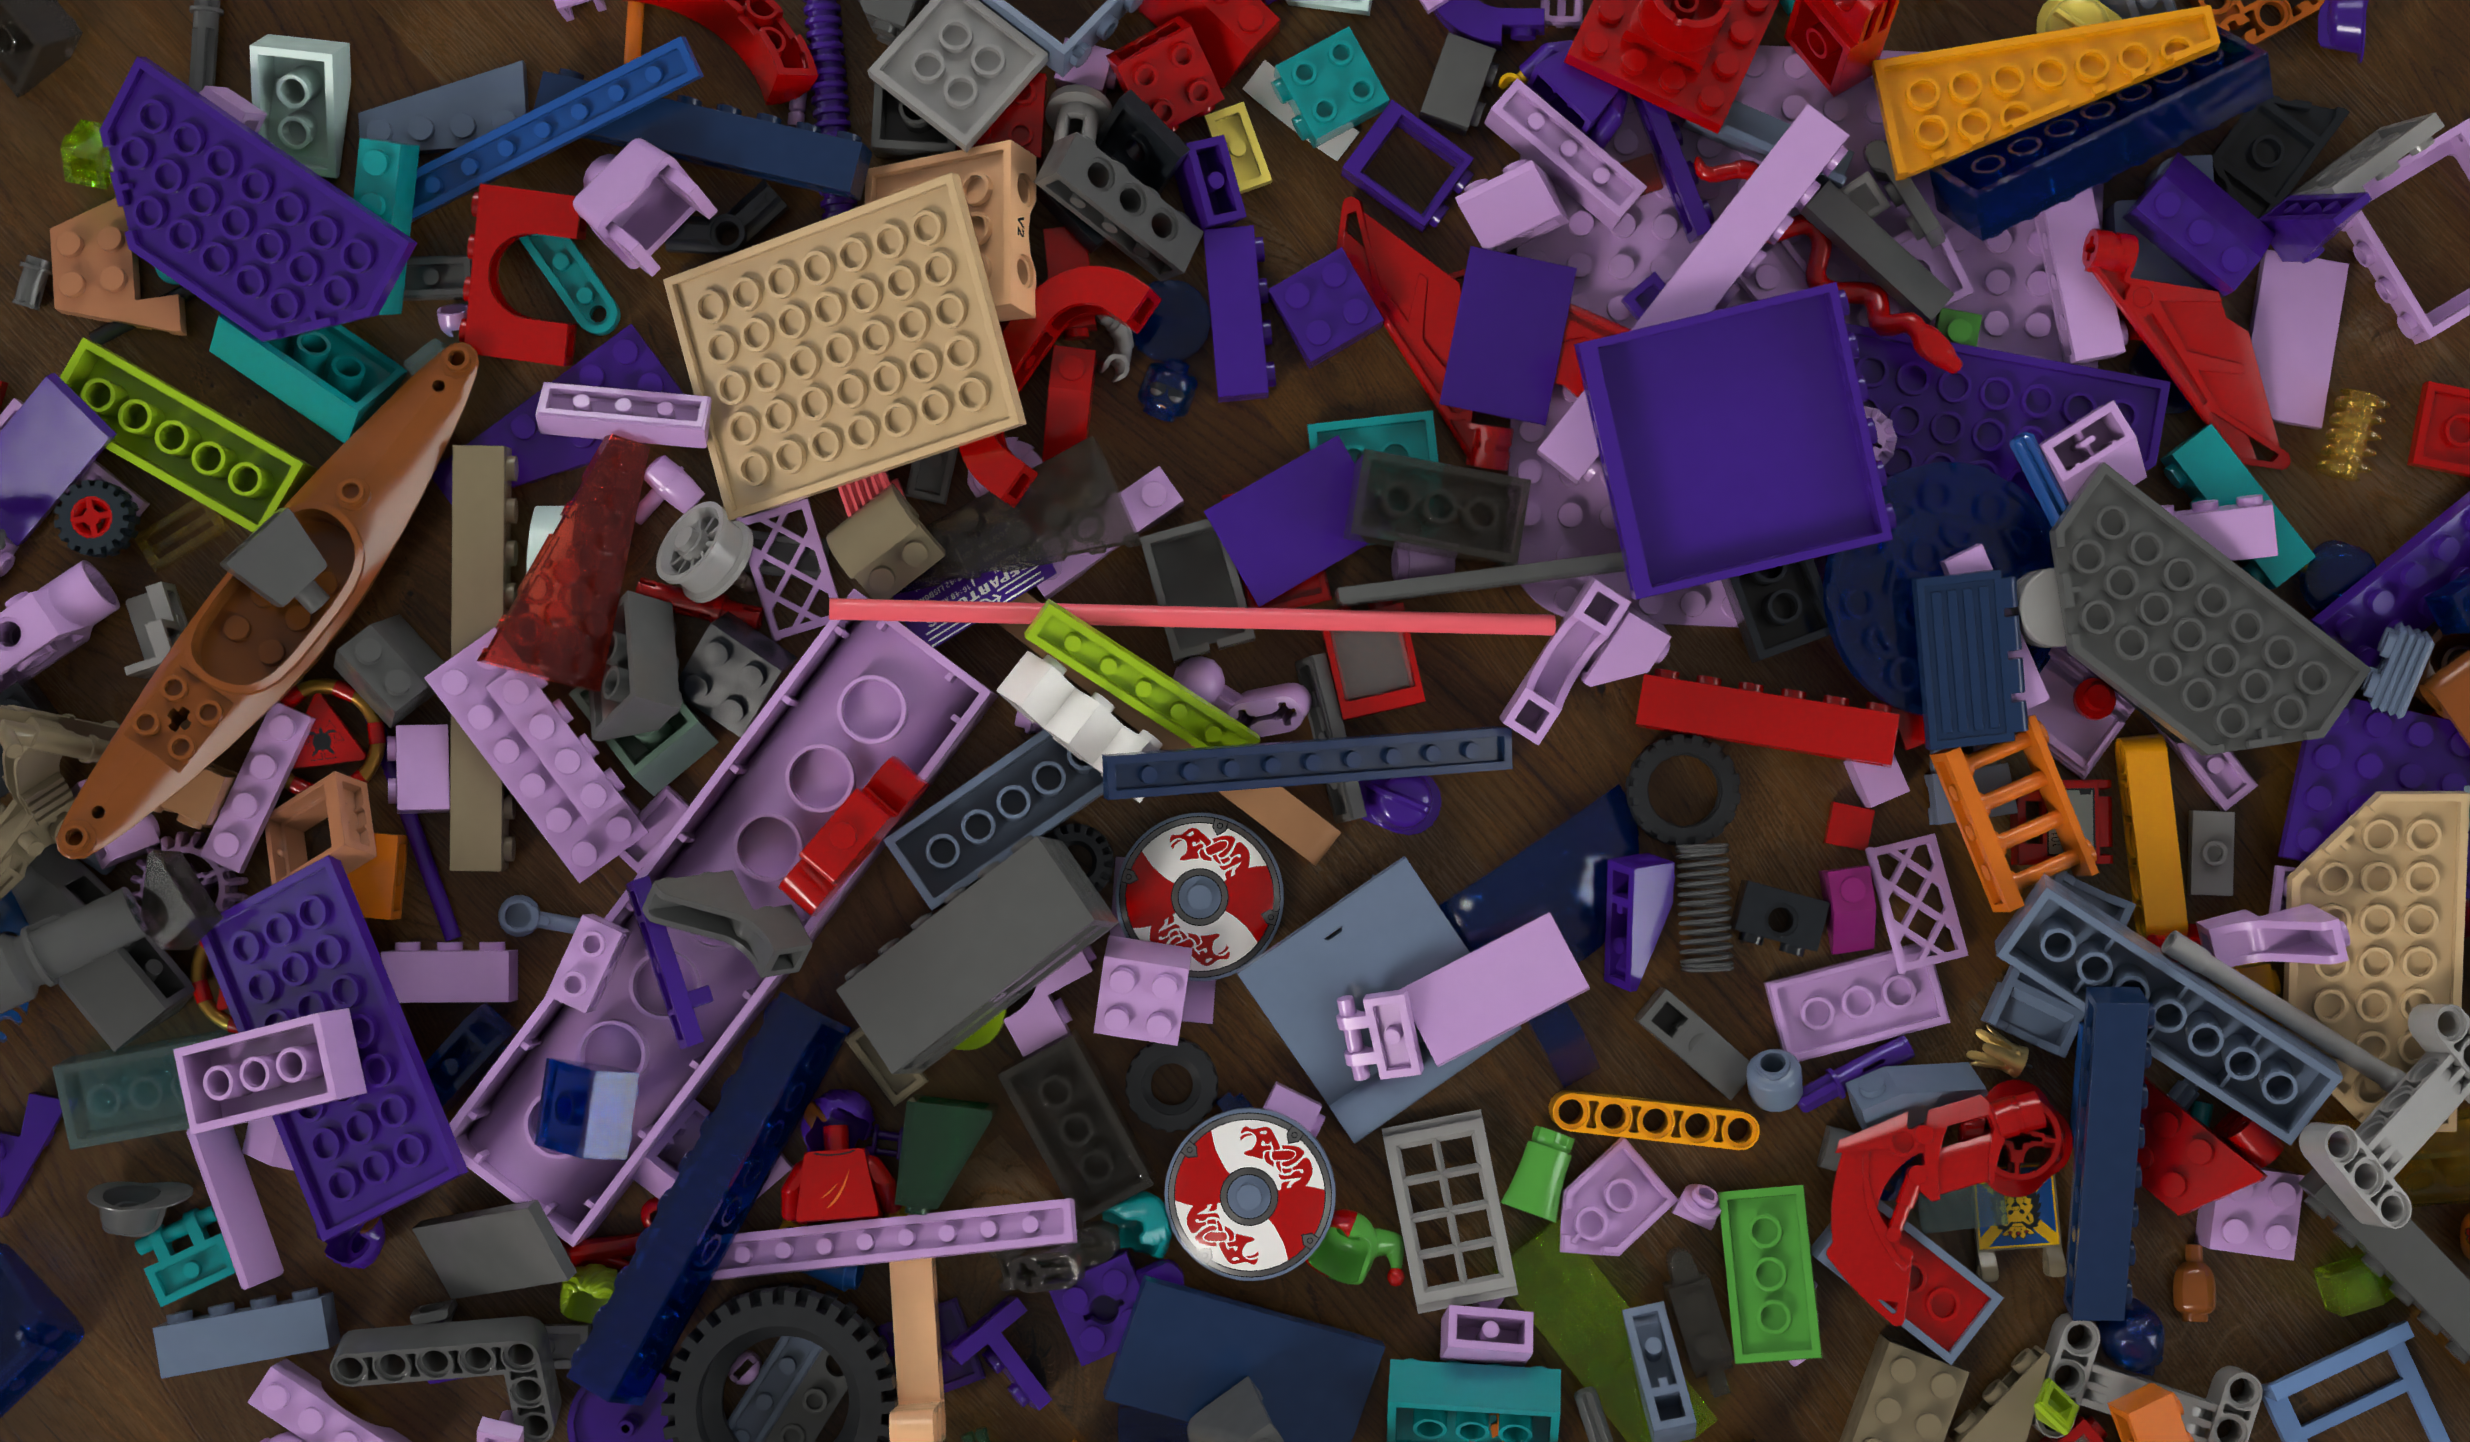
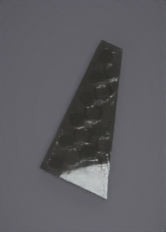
M1091 436L1033 467L1032 469L1039 474L1015 508L989 491L925 526L943 547L946 554L897 594L939 586L943 581L964 577L966 580L979 578L981 573L996 570L1004 573L1065 561L1067 556L1087 552L1095 555L1105 553L1107 548L1122 545L1130 548L1143 545L1098 441Z

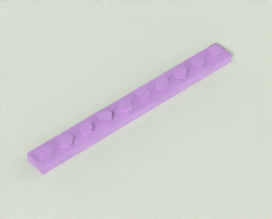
M1067 1198L662 1241L663 1284L676 1285L1077 1243L1074 1199Z

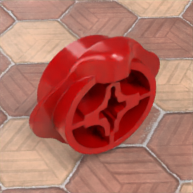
M2023 1080L2001 1082L1995 1085L1988 1092V1095L1984 1096L1989 1103L2034 1090L2044 1110L2046 1135L2035 1131L2021 1133L2019 1136H2024V1139H2034L2035 1141L2017 1145L2016 1149H2014L2012 1141L2005 1139L2001 1150L2004 1153V1164H2007V1171L1997 1166L1995 1184L1990 1185L1989 1181H1986L1988 1186L1997 1193L2015 1198L2024 1197L2037 1191L2046 1180L2066 1165L2073 1148L2072 1132L2065 1118L2054 1109L2045 1094L2038 1087ZM1986 1115L1959 1123L1958 1142L1989 1134L1990 1129H1984L1987 1119ZM2046 1148L2045 1157L2042 1162L2032 1171L2020 1174L2021 1163H2024L2025 1153L2028 1149Z

